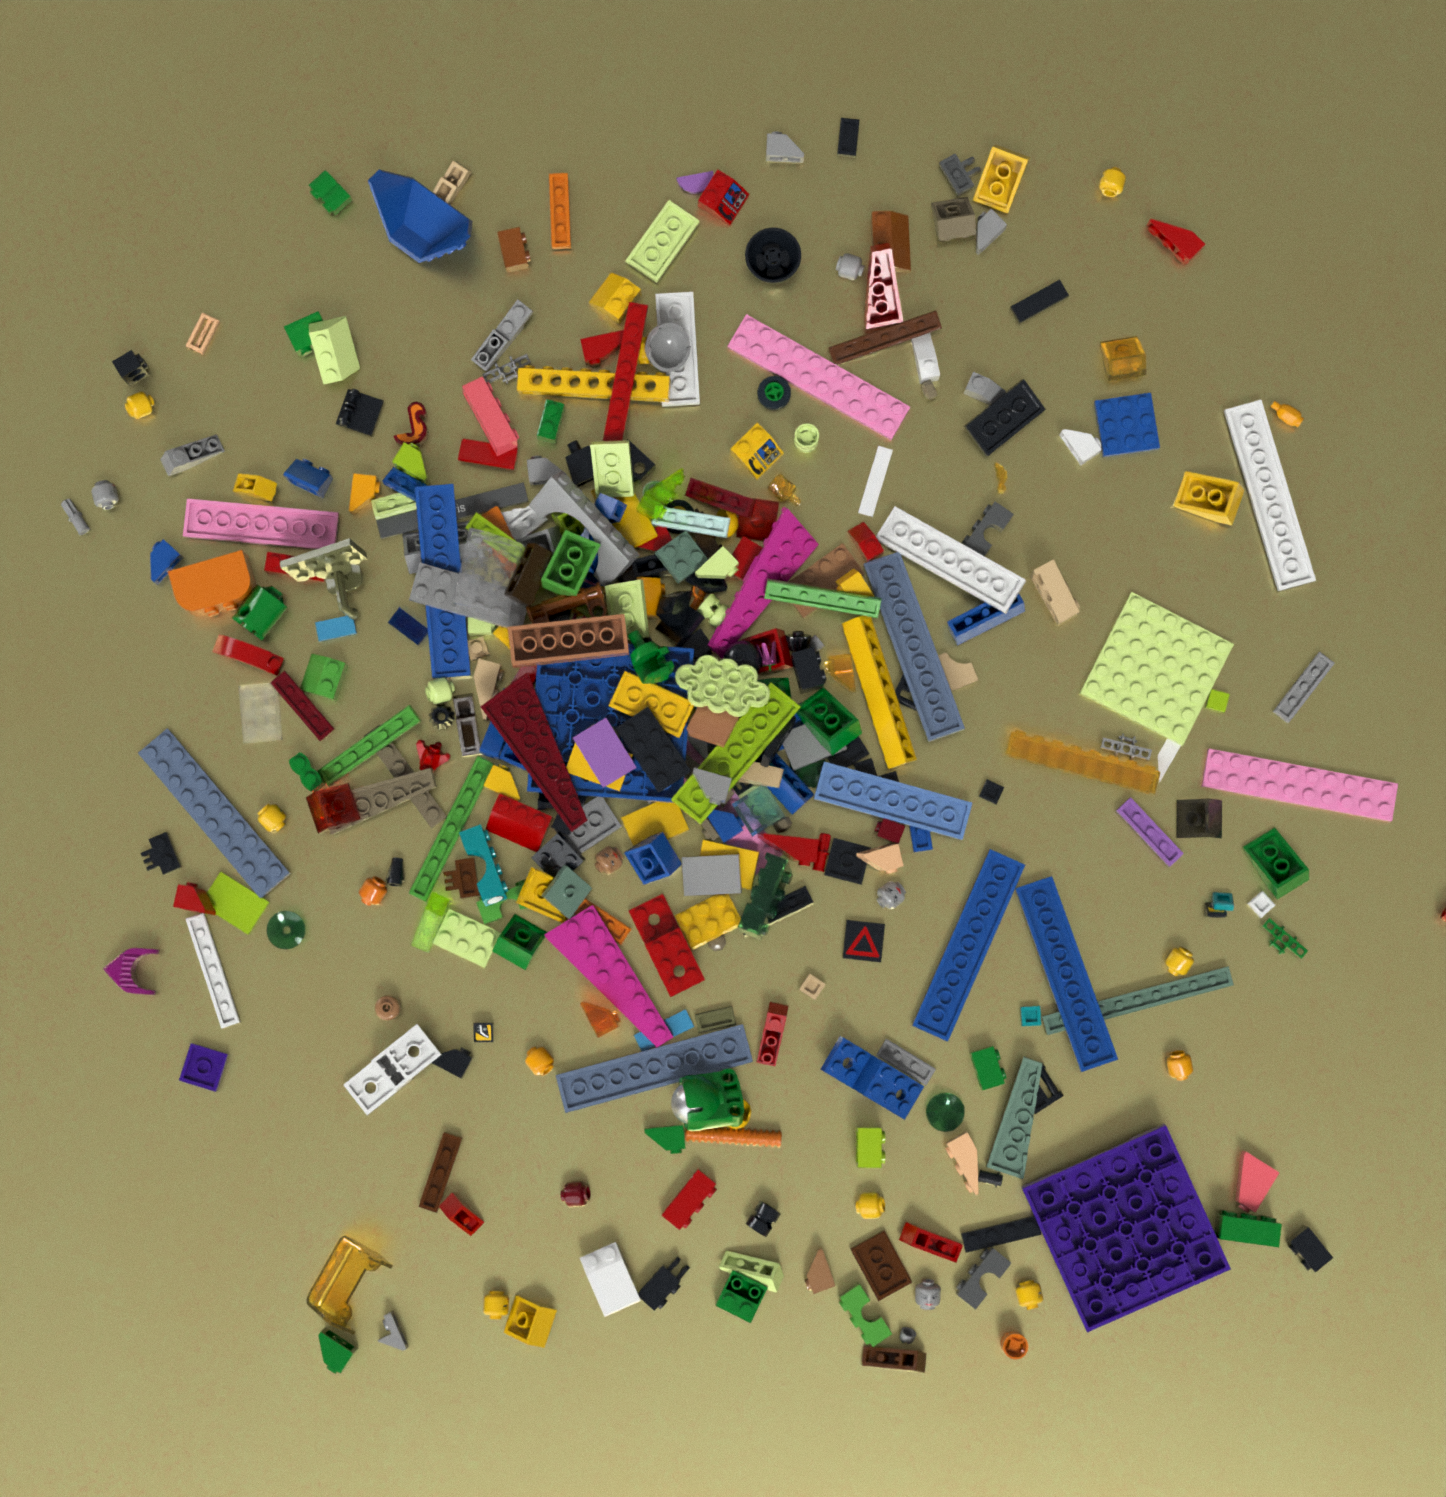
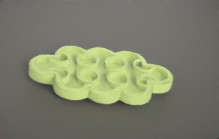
M704 655L696 661L695 665L685 664L676 671V683L680 688L688 690L687 698L689 702L696 707L707 706L714 713L727 711L734 717H741L748 713L750 706L762 707L770 699L769 688L764 683L757 681L758 674L756 669L746 664L738 666L732 659L725 658L718 661L712 655Z

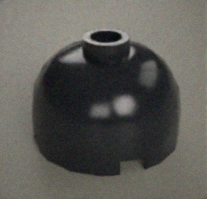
M745 640L736 641L725 651L724 659H732L738 666L743 664L750 665L756 669L757 673L761 670L762 658L757 646Z

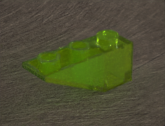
M680 468L647 490L636 508L637 512L655 522H658L659 518L663 519L667 512L665 508L667 503H672L676 496L674 490L677 485H682L686 477L683 475L684 469Z

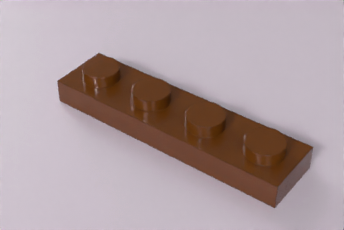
M447 1132L443 1133L418 1207L438 1213L439 1205L441 1204L463 1138Z

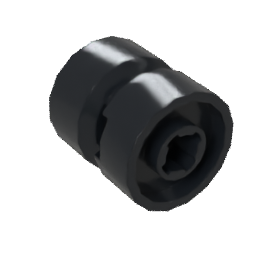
M760 1200L754 1209L756 1213L751 1214L745 1224L767 1237L772 1229L771 1224L776 1223L781 1213Z

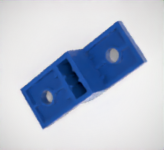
M842 1036L838 1038L821 1067L822 1071L904 1120L924 1088L920 1083ZM849 1057L848 1065L843 1066V1061ZM902 1089L901 1096L896 1098L897 1091Z

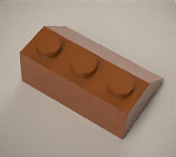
M873 211L871 213L872 246L889 243L892 250L895 272H911L908 215L893 211Z

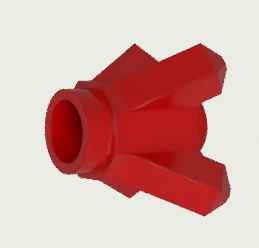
M418 740L416 743L420 759V770L432 768L434 773L437 767L451 758L449 753L441 751V742H435V744H430V746L425 745L424 740Z

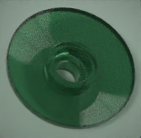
M278 912L271 917L267 924V937L277 948L292 949L298 946L305 936L304 921L294 912ZM285 927L290 928L289 934L284 933Z

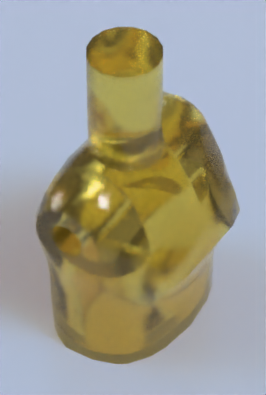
M781 473L768 485L767 488L781 502H786L789 499L796 507L801 503V500L794 494L796 486Z

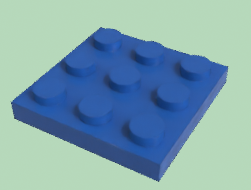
M1151 393L1094 401L1103 457L1160 449Z

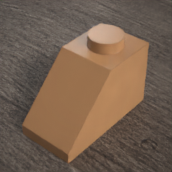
M822 1247L817 1249L806 1273L808 1278L804 1280L808 1291L812 1290L813 1294L835 1287Z

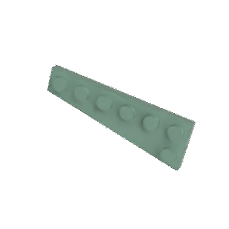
M1023 1056L986 1165L988 1168L1023 1179L1025 1174L1042 1062Z

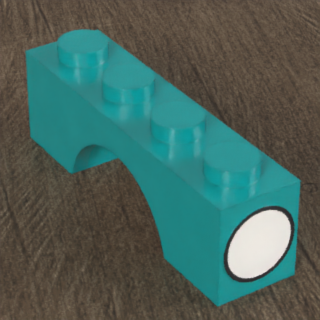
M480 824L459 832L468 856H478L486 862L485 874L477 883L485 906L487 907L508 899L506 892L509 891L505 880L501 881L500 875L503 874L499 863L496 864L494 858L497 857L494 847H490L488 843L491 840L488 830H484Z

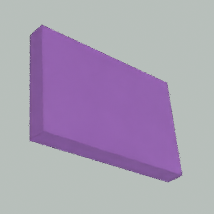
M607 718L573 737L603 788L637 768Z

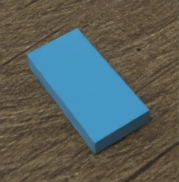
M348 616L315 622L319 642L357 634L355 621Z

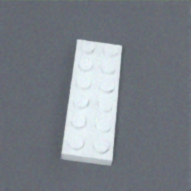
M693 292L655 294L657 325L669 322L679 324L687 333L691 346L690 355L682 367L671 372L660 371V373H666L671 378L670 402H662V407L700 405Z

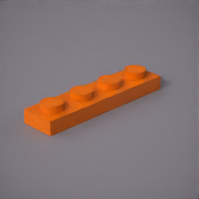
M568 173L549 174L552 249H571Z

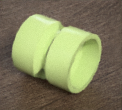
M808 423L800 425L795 431V447L803 453H809L816 449L819 440L818 429Z
M712 593L701 604L697 612L702 614L705 619L709 618V623L717 628L723 622L727 608L730 607L725 603L720 604V599Z

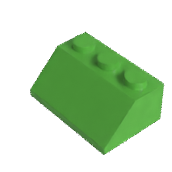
M565 530L541 579L542 587L559 595L577 596L601 544Z

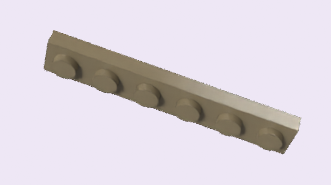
M380 725L376 726V727H375L374 729H372L370 732H368L367 734H365L364 737L367 736V735H368L369 733H371L372 731H374V730H375L376 728H378ZM393 742L376 753L394 778L414 773ZM429 791L410 799L431 828L447 818Z

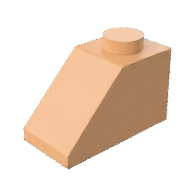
M889 843L856 853L858 858L879 871H886V874L897 872V868L903 867L899 844Z

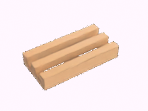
M202 312L185 346L204 355L220 321ZM208 319L195 346L192 345L204 320ZM214 322L201 348H199L211 323Z

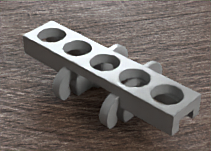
M525 354L514 360L509 356L511 362L501 367L494 363L495 369L482 374L485 381L492 383L504 377L503 382L506 381V384H508L509 380L513 378L518 379V373H516L518 368L531 365L528 355ZM526 358L528 362L521 364L522 359ZM509 366L511 371L505 373L504 367ZM492 374L494 376V378L490 380L486 379L487 375Z
M1124 733L1119 736L1120 742L1108 738L1102 739L1100 748L1115 752L1114 757H1117L1119 752L1130 755V761H1133L1134 757L1150 760L1152 750L1135 746L1134 743H1137V740H1135L1136 736L1129 738L1125 737ZM1123 740H1124V741H1128V742H1132V743H1131V744L1123 743ZM1104 742H1110L1111 747H1105ZM1125 745L1130 747V751L1127 753L1123 751V746ZM1136 749L1139 750V754H1138V755L1135 754V750H1136ZM1142 751L1148 752L1149 755L1147 757H1144L1141 753Z

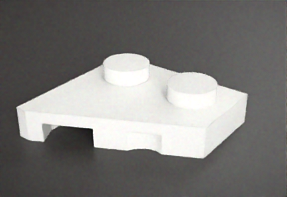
M530 506L501 512L515 541L532 534L548 521L546 517L541 519Z

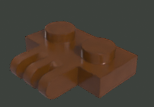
M474 857L455 860L456 870L443 872L444 876H452L451 879L444 880L445 884L453 883V886L445 887L446 891L459 889L460 899L480 896L477 887L478 878Z

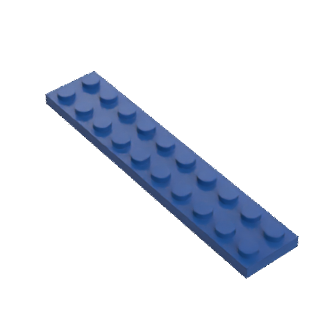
M454 484L415 486L421 562L462 574ZM426 605L432 678L471 675L466 616Z
M989 849L912 1026L948 1042L1025 864Z
M1051 876L1016 888L1015 891L1080 1072L1118 1060L1053 877Z

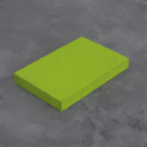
M223 872L219 873L207 892L216 915L250 935L270 904L269 901L259 898L255 892Z

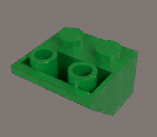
M732 1270L715 1306L751 1323L768 1287Z

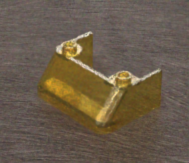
M342 1236L308 1293L307 1305L330 1326L354 1335L356 1331L347 1324L352 1317V1308L348 1304L366 1270L374 1272L381 1265L391 1269L393 1265L379 1253L348 1236Z

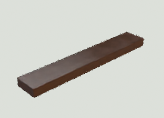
M937 310L828 348L833 363L838 365L942 329Z

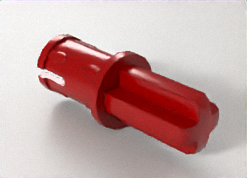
M820 834L817 863H814L812 870L825 871L827 855L830 854L828 853L831 840L830 834Z

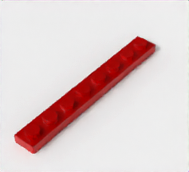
M629 302L603 441H622L624 438L648 312V305Z

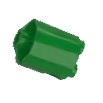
M256 585L232 616V619L240 625L244 622L242 626L251 633L255 631L253 635L263 641L288 607L283 603V594L273 586L260 587Z

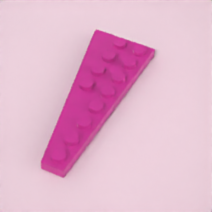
M786 507L780 510L782 513L778 521L773 523L772 532L768 539L765 538L763 548L760 554L755 556L748 569L740 591H736L734 602L730 608H727L723 622L720 626H717L708 643L710 649L722 659L726 649L740 639L772 601L764 599L767 580L774 579L788 582L819 545Z
M593 905L544 934L656 1047L673 1038L664 1020Z

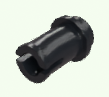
M980 1170L978 1182L995 1185V1188L997 1186L1001 1187L1003 1175H1000V1172L995 1174Z

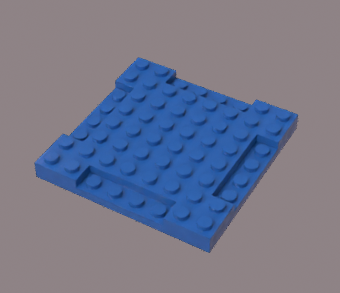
M628 644L629 655L537 665L535 691L566 767L575 744L573 737L604 718H607L610 725L614 728H617L631 718V716L609 707V704L624 671L638 676L630 659V654L635 650L633 644ZM668 647L669 652L665 655V660L667 662L672 660L674 670L667 680L655 683V685L688 699V690H684L677 685L675 675L680 666L685 664L693 665L694 649ZM688 721L680 738L666 733L684 760H686L688 734L686 728L688 727ZM619 735L620 741L626 749L627 753L632 754V752L630 751L622 737ZM634 755L632 761L637 768L626 774L620 791L608 787L603 788L600 784L569 774L577 795L674 803L671 799L684 785V777L659 793ZM528 773L527 792L543 793Z

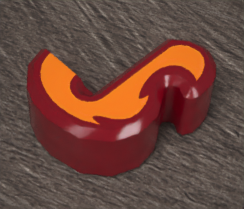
M416 401L407 407L412 433L393 436L399 446H402L405 442L408 445L413 443L419 447L428 438L429 432L425 422L422 420V418H427V411L422 403Z

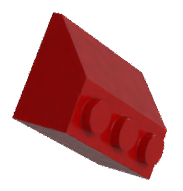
M499 793L486 829L493 834L537 852L540 850L554 818Z

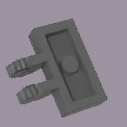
M955 153L939 162V166L956 195L959 196L974 187L970 178L978 174L981 169L980 167H975L966 172L965 167L975 162L974 157L960 162Z

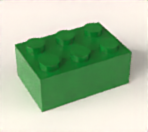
M1222 1210V1214L1216 1213L1214 1232L1218 1239L1279 1248L1282 1224L1276 1222V1218L1261 1215V1218L1257 1219V1216L1248 1213H1241V1216H1237L1238 1213Z

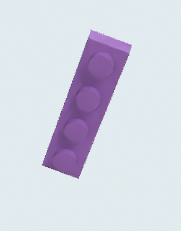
M1131 797L1116 810L1168 867L1184 854Z

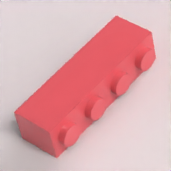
M482 376L463 385V395L496 455L499 456L518 447V433L515 429H511L508 415L502 413L500 409L502 407L501 403L491 393L493 389L490 383L485 382Z

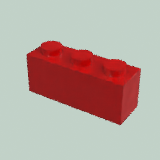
M698 1168L661 1216L678 1230L682 1227L686 1229L692 1222L690 1218L694 1212L698 1214L705 1205L702 1203L706 1197L711 1198L717 1190L715 1188L716 1182Z

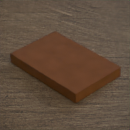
M885 1230L850 1248L878 1301L912 1283Z

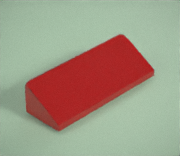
M462 439L458 460L514 470L518 448L516 447L497 456L488 442Z

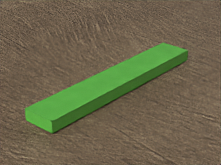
M774 579L767 580L764 599L878 618L881 598Z
M409 705L320 768L318 772L326 784L331 786L422 720L413 707Z

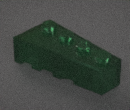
M768 852L764 858L767 860L765 868H760L758 873L759 884L758 886H753L750 900L752 902L746 904L738 925L740 933L760 941L763 936L768 934L770 929L768 924L771 918H775L778 910L776 906L779 901L783 900L785 895L784 888L786 884H790L793 877L788 860Z

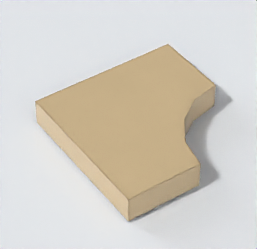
M946 652L938 655L951 692L978 681L972 663H957Z

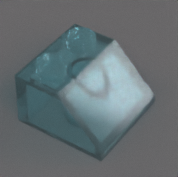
M761 785L732 803V806L752 837L785 817L766 786Z

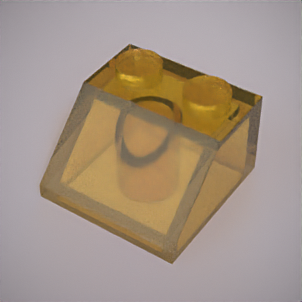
M1137 336L1100 342L1104 369L1109 381H1118L1130 377L1137 378L1146 375V354Z

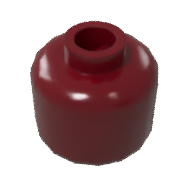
M583 1181L568 1182L564 1185V1189L561 1190V1200L570 1208L585 1206L591 1198L590 1188Z

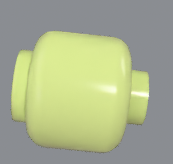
M445 677L431 680L428 682L427 687H425L428 701H432L434 704L450 701L452 693L455 692L453 683L448 682Z

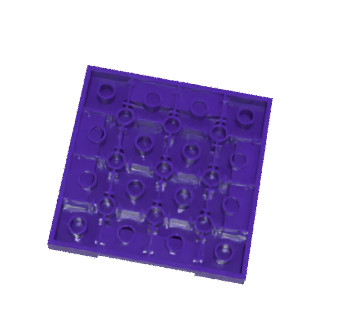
M1165 1123L1058 1172L1055 1171L1021 1186L1087 1332L1231 1270Z

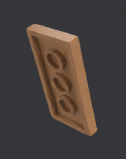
M842 543L789 582L836 590L838 585L835 581L852 569L859 571L861 576H864L865 573ZM793 604L803 619L818 609L816 607Z

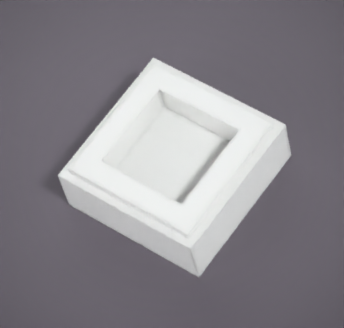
M1263 891L1247 903L1259 918H1262L1275 906Z

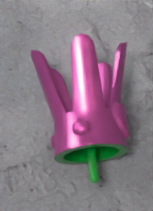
M775 641L772 643L771 657L765 643H762L763 656L757 645L762 658V666H769V671H771L772 665H777Z

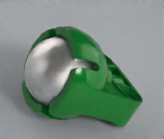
M724 1069L719 1072L685 1075L679 1078V1086L672 1095L671 1108L676 1118L684 1123L687 1131L694 1132L726 1126L738 1127L742 1124L744 1101L740 1083L734 1070Z

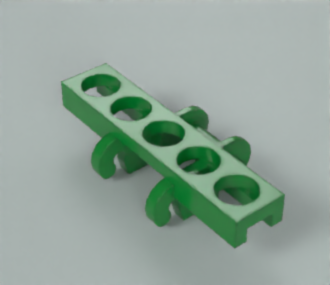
M1270 918L1262 925L1274 938L1273 941H1269V946L1273 945L1279 950V955L1281 953L1284 954L1285 949H1289L1302 959L1308 952L1305 947L1296 941V936L1291 937L1283 930L1285 928L1283 925L1279 927ZM1268 923L1274 926L1272 930L1267 927ZM1283 935H1287L1289 937V940L1287 942L1282 941ZM1277 940L1284 944L1282 948L1275 943ZM1293 943L1296 944L1295 948H1291ZM1298 948L1304 951L1302 955L1297 953Z

